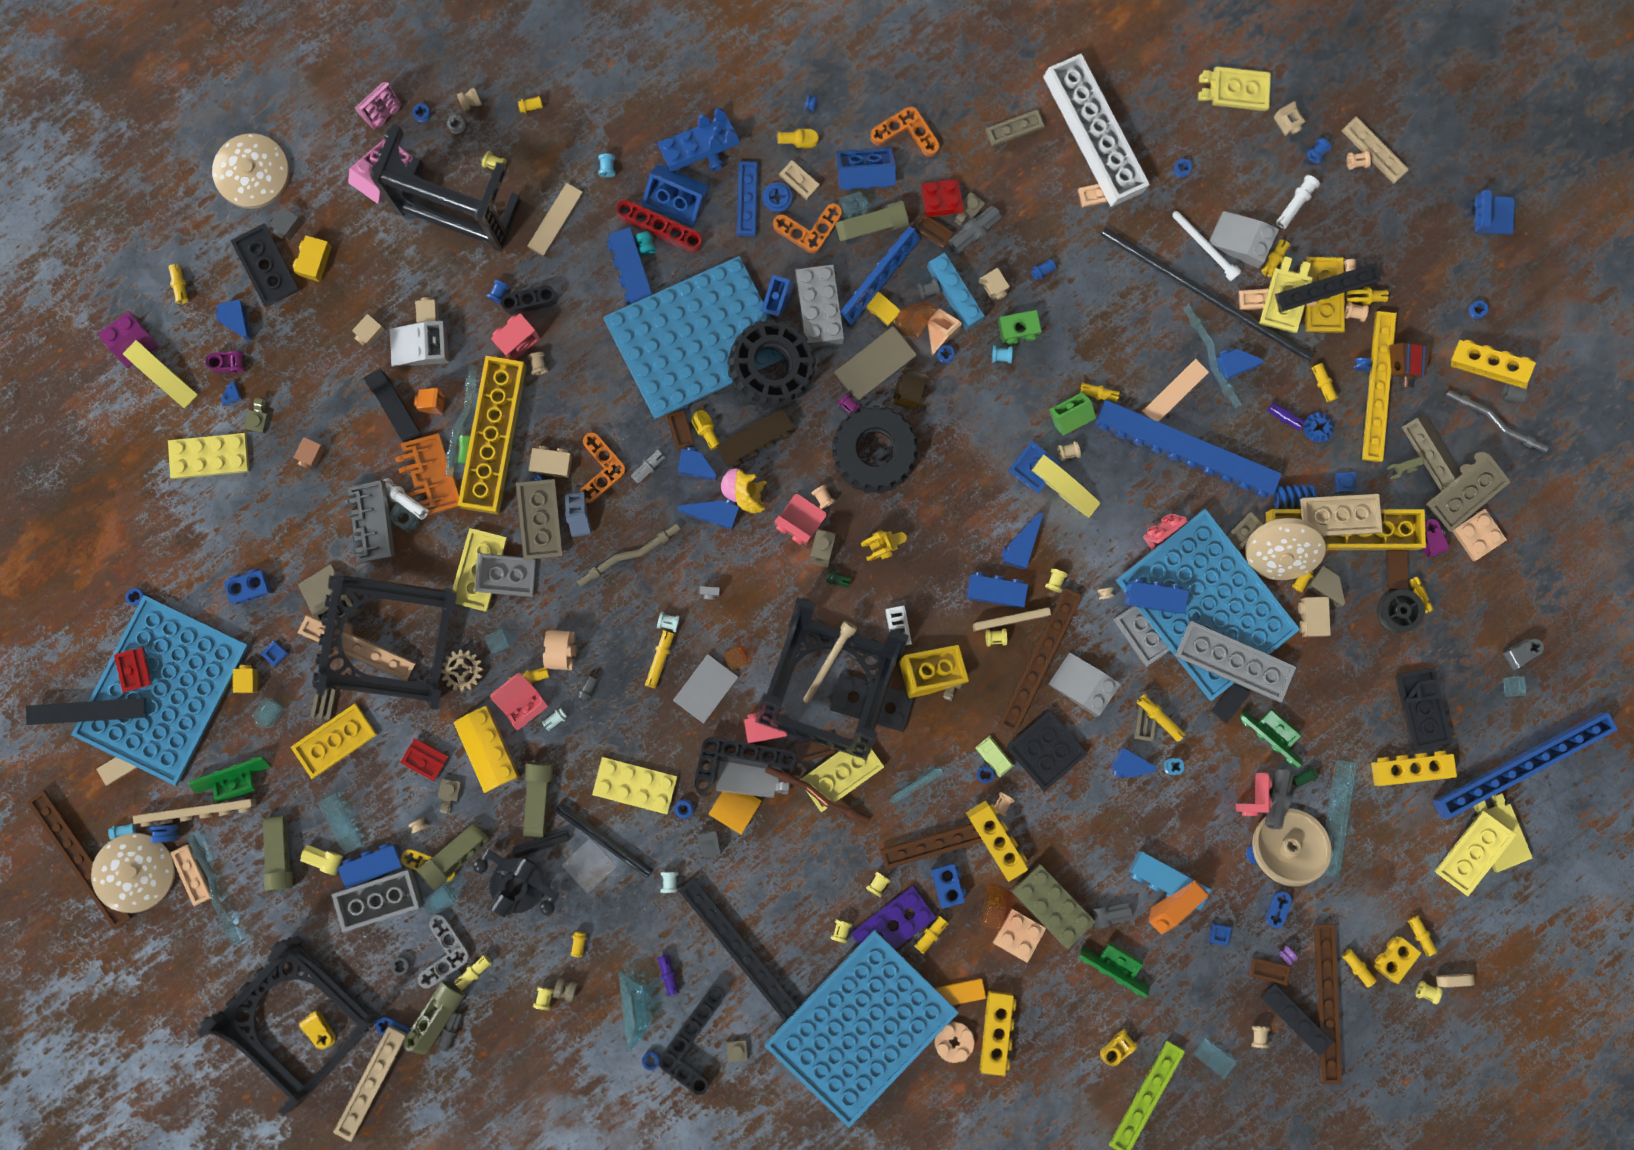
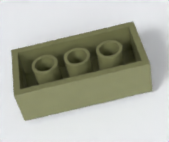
M1038 863L1010 890L1067 950L1095 923L1087 912Z

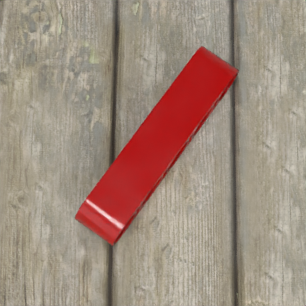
M622 200L617 204L616 211L621 221L645 232L650 231L652 235L691 253H697L701 250V236L696 231L630 201ZM624 208H629L630 212L627 214H622L621 210ZM640 216L647 217L644 222H639L638 218ZM659 223L664 225L661 230L655 229V226ZM675 231L681 232V235L677 238L671 236ZM691 239H697L698 243L696 245H690L689 241Z

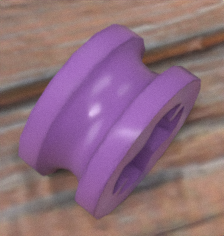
M1288 946L1284 947V951H1279L1280 956L1290 966L1293 964L1292 961L1298 960L1297 956Z

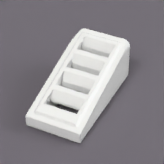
M905 606L886 609L889 632L890 629L904 628V633L909 635L906 645H910L911 638ZM901 613L902 615L900 617L891 618V614ZM903 620V624L894 626L892 622Z

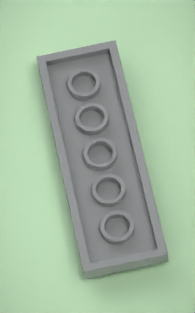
M1189 621L1174 656L1280 703L1284 699L1296 667L1193 621Z

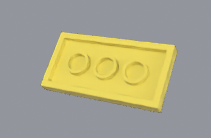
M245 433L168 440L171 479L249 472L247 434Z
M469 528L453 585V590L457 592L455 604L488 612L492 594L474 592L477 554L503 555L507 537Z
M872 749L867 760L839 751L801 780L810 783L829 800L837 802L884 768V766ZM808 793L821 812L827 809V807Z
M602 757L592 795L668 814L678 776Z
M1482 810L1434 872L1469 896L1515 838L1516 834Z

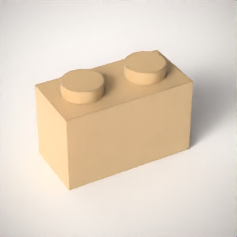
M538 446V449L532 448L529 471L531 474L538 473L539 475L569 479L573 456L566 449L558 448L557 451H551L549 447Z
M1329 597L1300 599L1301 602L1298 604V611L1301 614L1299 631L1302 633V637L1331 636Z

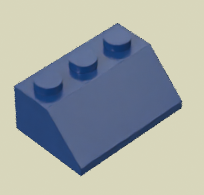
M892 148L836 151L839 189H870L878 186L887 188L896 185L895 161Z
M657 164L650 172L641 205L693 227L705 202L709 185L676 171L670 172L669 168Z

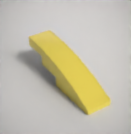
M137 340L123 353L126 358L184 409L199 396Z
M1042 455L1031 470L1042 478L1045 484L1059 493L1061 498L1086 517L1090 518L1099 506L1100 502L1090 492L1045 455Z

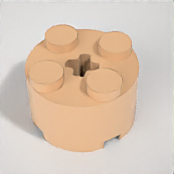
M556 630L546 632L544 646L546 648L545 653H543L544 668L573 670L574 659H572V656L576 657L577 645H573L576 637L575 632Z

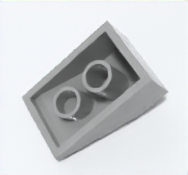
M1223 211L1209 243L1215 249L1259 268L1264 263L1279 229L1263 221Z
M1070 652L1048 683V685L1095 717L1101 715L1121 685L1107 674Z

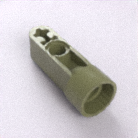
M903 201L887 204V208L836 222L839 240L844 241L890 227L896 230L909 226Z
M543 762L526 763L525 780H527L524 836L544 837L549 782H552L553 764Z
M286 816L265 817L263 819L264 892L293 889Z
M473 824L431 860L429 859L417 869V872L435 891L448 880L449 876L488 843L489 837L477 824Z
M442 980L404 1040L405 1049L421 1055L426 1054L465 997V993L454 984Z

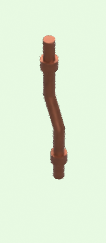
M769 765L766 767L765 773L777 777L783 783L788 782L806 790L825 807L845 815V818L855 819L864 824L869 823L870 817L858 813L852 807L847 808L829 800L810 783L790 775V772L780 771Z

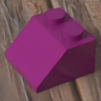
M129 311L98 333L108 349L126 368H130L134 364L123 353L135 340L141 343L149 352H152L159 346L138 317Z

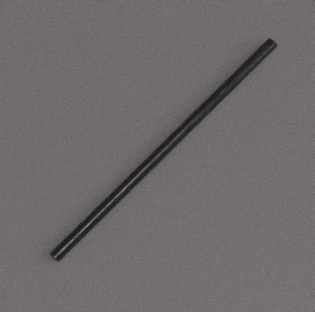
M1106 227L1100 236L1310 363L1315 354L1272 328L1259 324V320Z

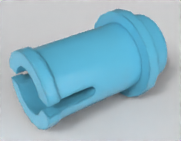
M133 823L119 827L114 825L108 830L110 840L125 834L136 833Z

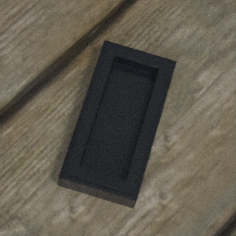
M1234 683L1227 689L1210 712L1226 724L1250 693L1242 686Z

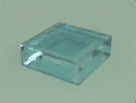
M503 629L484 636L492 655L510 647Z
M1524 676L1503 678L1505 697L1527 695Z

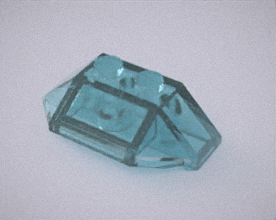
M619 970L618 976L627 1052H631L647 1032L650 1024L653 1023L652 1011L648 1012L647 1005L651 1003L650 992H646V987L628 972Z

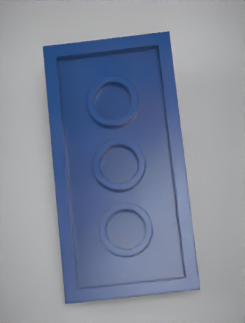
M716 108L714 120L709 121L706 115L701 114L698 118L697 127L657 143L670 172L740 144L738 136L723 109Z

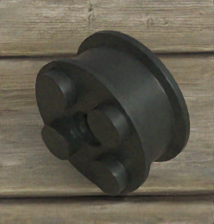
M1402 589L1387 593L1381 598L1377 606L1379 622L1385 629L1394 633L1414 630L1421 624L1425 614L1421 598L1410 590Z

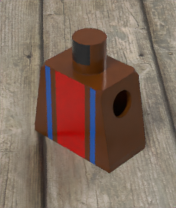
M1408 343L1389 345L1391 374L1403 377L1402 388H1414V378L1426 375L1430 347Z

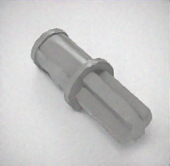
M656 450L646 461L643 460V464L631 474L633 480L639 483L650 472L653 473V469L665 459L664 455H661L662 453Z

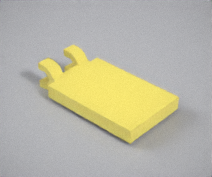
M1216 67L1214 72L1204 70L1203 74L1199 76V83L1211 82L1210 89L1203 88L1202 92L1198 94V100H1212V105L1267 111L1269 109L1271 73Z
M1284 257L1280 269H1274L1259 324L1297 333L1305 305L1279 312L1275 294L1311 283L1312 277L1307 276L1311 263L1303 261L1298 273L1289 270L1292 258Z
M1502 793L1490 797L1494 804V807L1487 809L1485 800L1473 806L1477 816L1483 810L1516 834L1515 838L1493 864L1494 872H1500L1532 859L1512 806L1508 803L1505 804Z

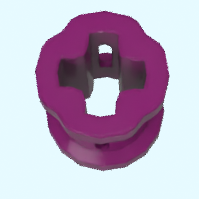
M847 393L838 402V406H842L849 414L862 408L861 404H858L851 398L850 393Z

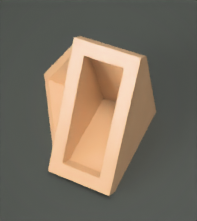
M941 309L926 321L928 323L932 355L960 330L962 325L961 321Z

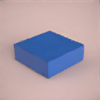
M273 640L260 654L273 667H277L290 653L276 640Z
M1211 923L1208 942L1229 946L1232 927Z

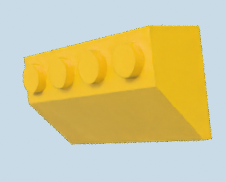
M490 706L477 709L453 722L484 793L520 777Z

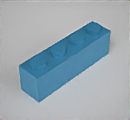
M943 253L928 263L927 269L932 277L936 278L940 290L965 330L967 331L981 323L984 319V314L947 255Z
M1138 851L1128 872L1133 874L1131 878L1140 883L1143 880L1150 883L1149 888L1157 892L1161 889L1167 893L1166 897L1171 896L1194 881L1141 851ZM1200 884L1210 894L1211 889ZM1206 899L1202 901L1195 909L1201 911Z

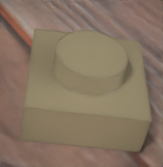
M746 1039L726 1042L728 1063L748 1061Z

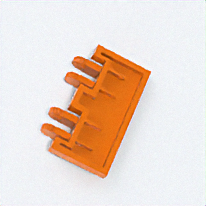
M439 433L401 443L403 453L412 451V453L396 457V463L414 459L415 464L401 467L398 469L399 473L410 472L414 487H424L423 489L409 492L407 495L411 498L422 495L426 496L427 500L418 503L429 510L427 516L458 508L459 494Z

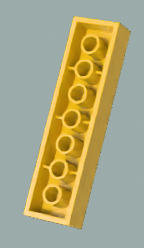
M485 356L458 506L462 509L500 515L527 368L522 361Z
M1271 509L1266 512V523L1283 518L1302 519L1301 509ZM1380 509L1382 533L1323 536L1326 550H1420L1426 548L1425 509Z

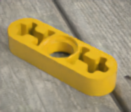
M410 849L403 852L401 862L404 866L417 871L419 869L416 867L418 863L412 861L409 864L406 858L407 855L413 853V858L417 860L420 859V856L423 857L419 863V868L426 860H431L433 857ZM456 871L447 878L446 882L455 878Z

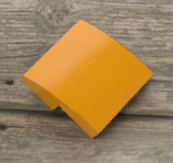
M722 792L708 815L742 835L762 801L753 795Z

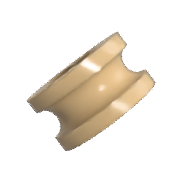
M1110 587L1098 590L1097 592L1100 594L1099 600L1116 597V594L1113 593L1115 588Z
M424 817L408 825L409 828L413 829L412 834L429 826L424 823Z

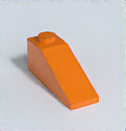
M1195 880L1151 907L1148 922L1162 935L1177 926L1209 896V893Z

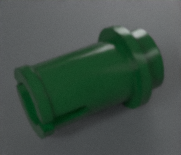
M833 570V572H828L826 582H829V585L836 584L849 588L850 584L848 582L851 581V576L835 573V570Z
M1308 767L1306 771L1293 776V782L1299 788L1311 781L1316 782L1319 776L1314 767L1311 769Z

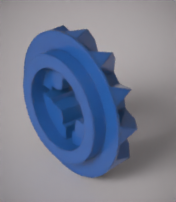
M775 182L764 189L762 200L765 207L771 212L780 213L783 210H787L790 206L792 192L787 185ZM776 191L780 197H783L780 199L779 204H777L775 199H772L775 197Z
M1317 412L1305 419L1306 422L1303 425V430L1306 437L1311 441L1320 443L1332 436L1334 425L1332 419L1326 414ZM1316 422L1318 424H1325L1322 427V432L1321 430L1313 431L1317 426Z

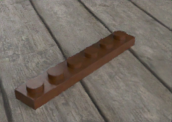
M987 821L984 827H991L993 821ZM969 823L882 848L880 853L886 870L980 843L983 840L974 825Z

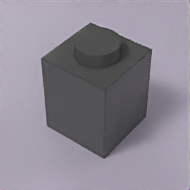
M282 207L269 225L274 229L273 233L281 239L285 237L291 240L303 222L295 214Z

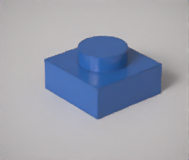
M1356 472L1335 474L1336 493L1357 491Z

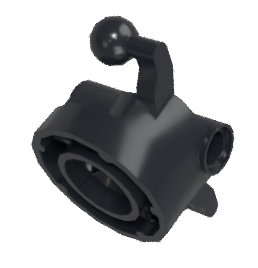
M489 849L486 850L482 858L474 861L473 869L478 874H483L487 871V861L489 859L499 865L493 871L489 881L490 894L493 899L490 909L498 915L506 917V915L523 913L530 910L542 899L543 894L550 898L540 904L539 910L541 914L550 916L554 913V903L560 894L545 884V878L541 869L533 861L525 857L505 859ZM516 875L526 882L522 884V891L513 898L506 892L507 882Z

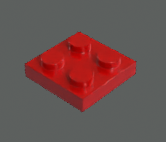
M958 179L921 183L926 217L963 213L964 208Z

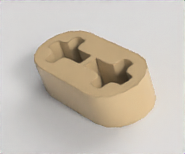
M1474 974L1436 976L1438 987L1475 985Z

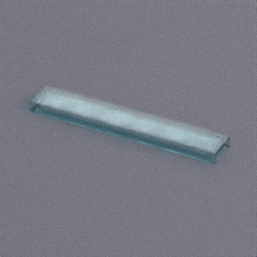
M1336 760L1325 827L1331 842L1332 853L1329 866L1322 874L1324 876L1340 877L1357 763Z

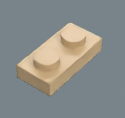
M792 160L779 173V176L806 200L820 187L812 177Z

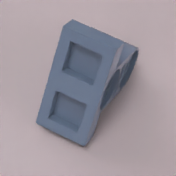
M584 492L566 494V521L569 523L571 536L577 537L591 534Z

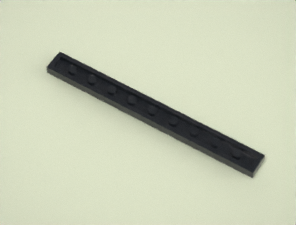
M691 879L678 891L783 1021L786 1022L799 1006L696 879Z

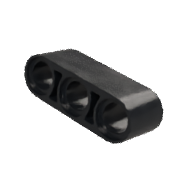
M544 285L506 294L501 298L500 302L507 314L515 315L551 307L556 303L557 296L551 286ZM545 293H552L551 298L548 300L543 299V295ZM527 297H533V301L530 304L524 303ZM509 301L515 302L512 308L506 307Z

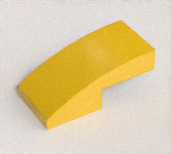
M879 292L866 306L873 315H876L887 326L901 314V311Z

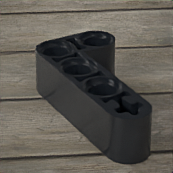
M379 368L363 377L371 392L375 394L402 442H408L421 436L419 428L387 374Z

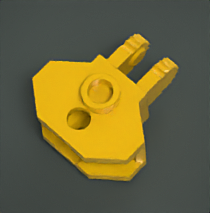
M881 530L872 534L873 537L863 541L861 546L866 547L870 545L873 554L866 557L867 561L880 557L886 559L893 555L892 552L897 550L899 545L906 542L907 537L904 532L892 534L891 531L883 532Z

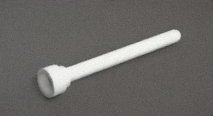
M1178 211L1173 212V218L1225 270L1224 273L1230 281L1242 272L1237 265H1230Z

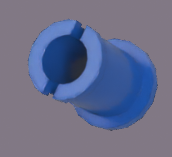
M718 153L708 157V167L712 171L722 169L723 161L720 160Z
M1049 259L1038 267L1034 266L1031 274L1035 280H1042L1043 276L1056 270V265L1052 259Z

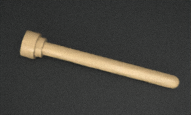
M844 621L841 625V635L803 698L804 703L808 704L811 702L847 638H850L851 635L854 636L858 628L852 623Z

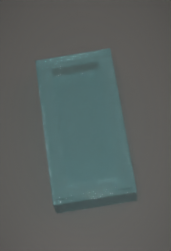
M1205 1038L1202 1039L1192 1053L1223 1079L1227 1077L1236 1065L1234 1061Z

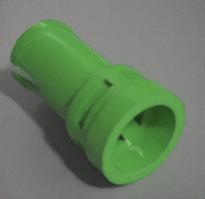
M459 436L458 446L460 447L457 463L465 464L470 437Z

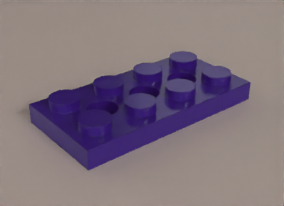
M911 886L850 932V934L860 945L875 930L876 932H881L883 939L896 949L936 919V917L915 888ZM907 908L914 910V916L911 919H906L903 916V912ZM891 920H896L899 923V927L895 931L888 929V922Z

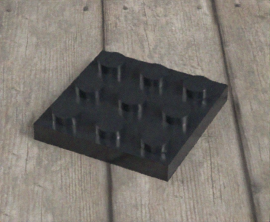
M1050 710L1006 747L1008 752L1043 792L1049 789L1088 754Z

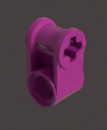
M244 352L211 353L206 357L205 364L216 374L245 372L242 362ZM215 360H220V364L217 367L212 366Z
M1434 519L1425 521L1426 548H1423L1426 556L1430 558L1448 551V543L1439 522Z

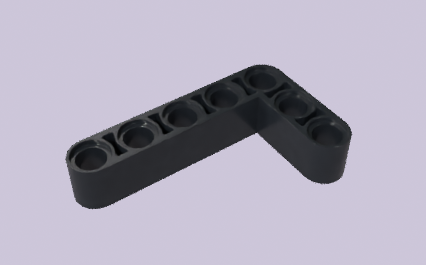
M708 737L702 744L694 786L699 795H710L714 788L719 761L764 769L769 765L780 771L793 772L797 767L796 755L790 750ZM710 745L717 746L714 751L707 750ZM730 748L736 749L732 755L726 754V751ZM749 751L755 753L752 758H746L745 754ZM767 755L774 756L772 761L767 762L764 760ZM786 758H791L793 760V762L790 765H785L783 763V761ZM707 763L713 765L709 770L703 769V766ZM702 782L709 783L705 789L699 788V785Z
M712 986L708 989L659 1059V1066L664 1072L696 1095H703L707 1092L709 1080L706 1075L682 1057L722 1003L724 991L719 986ZM717 991L720 993L721 998L714 1001L710 998V993ZM699 1008H707L709 1014L706 1017L700 1016L698 1013ZM693 1023L696 1025L697 1031L690 1033L687 1031L686 1026ZM675 1041H684L685 1047L683 1049L676 1048ZM670 1056L673 1059V1064L665 1065L663 1058ZM681 1068H686L689 1071L687 1077L679 1075ZM697 1080H702L705 1083V1087L698 1089L694 1083Z

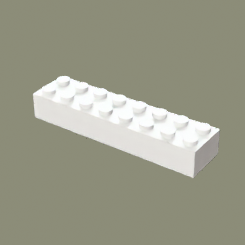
M1082 54L1049 67L1044 75V79L1110 206L1113 207L1142 194L1150 184Z

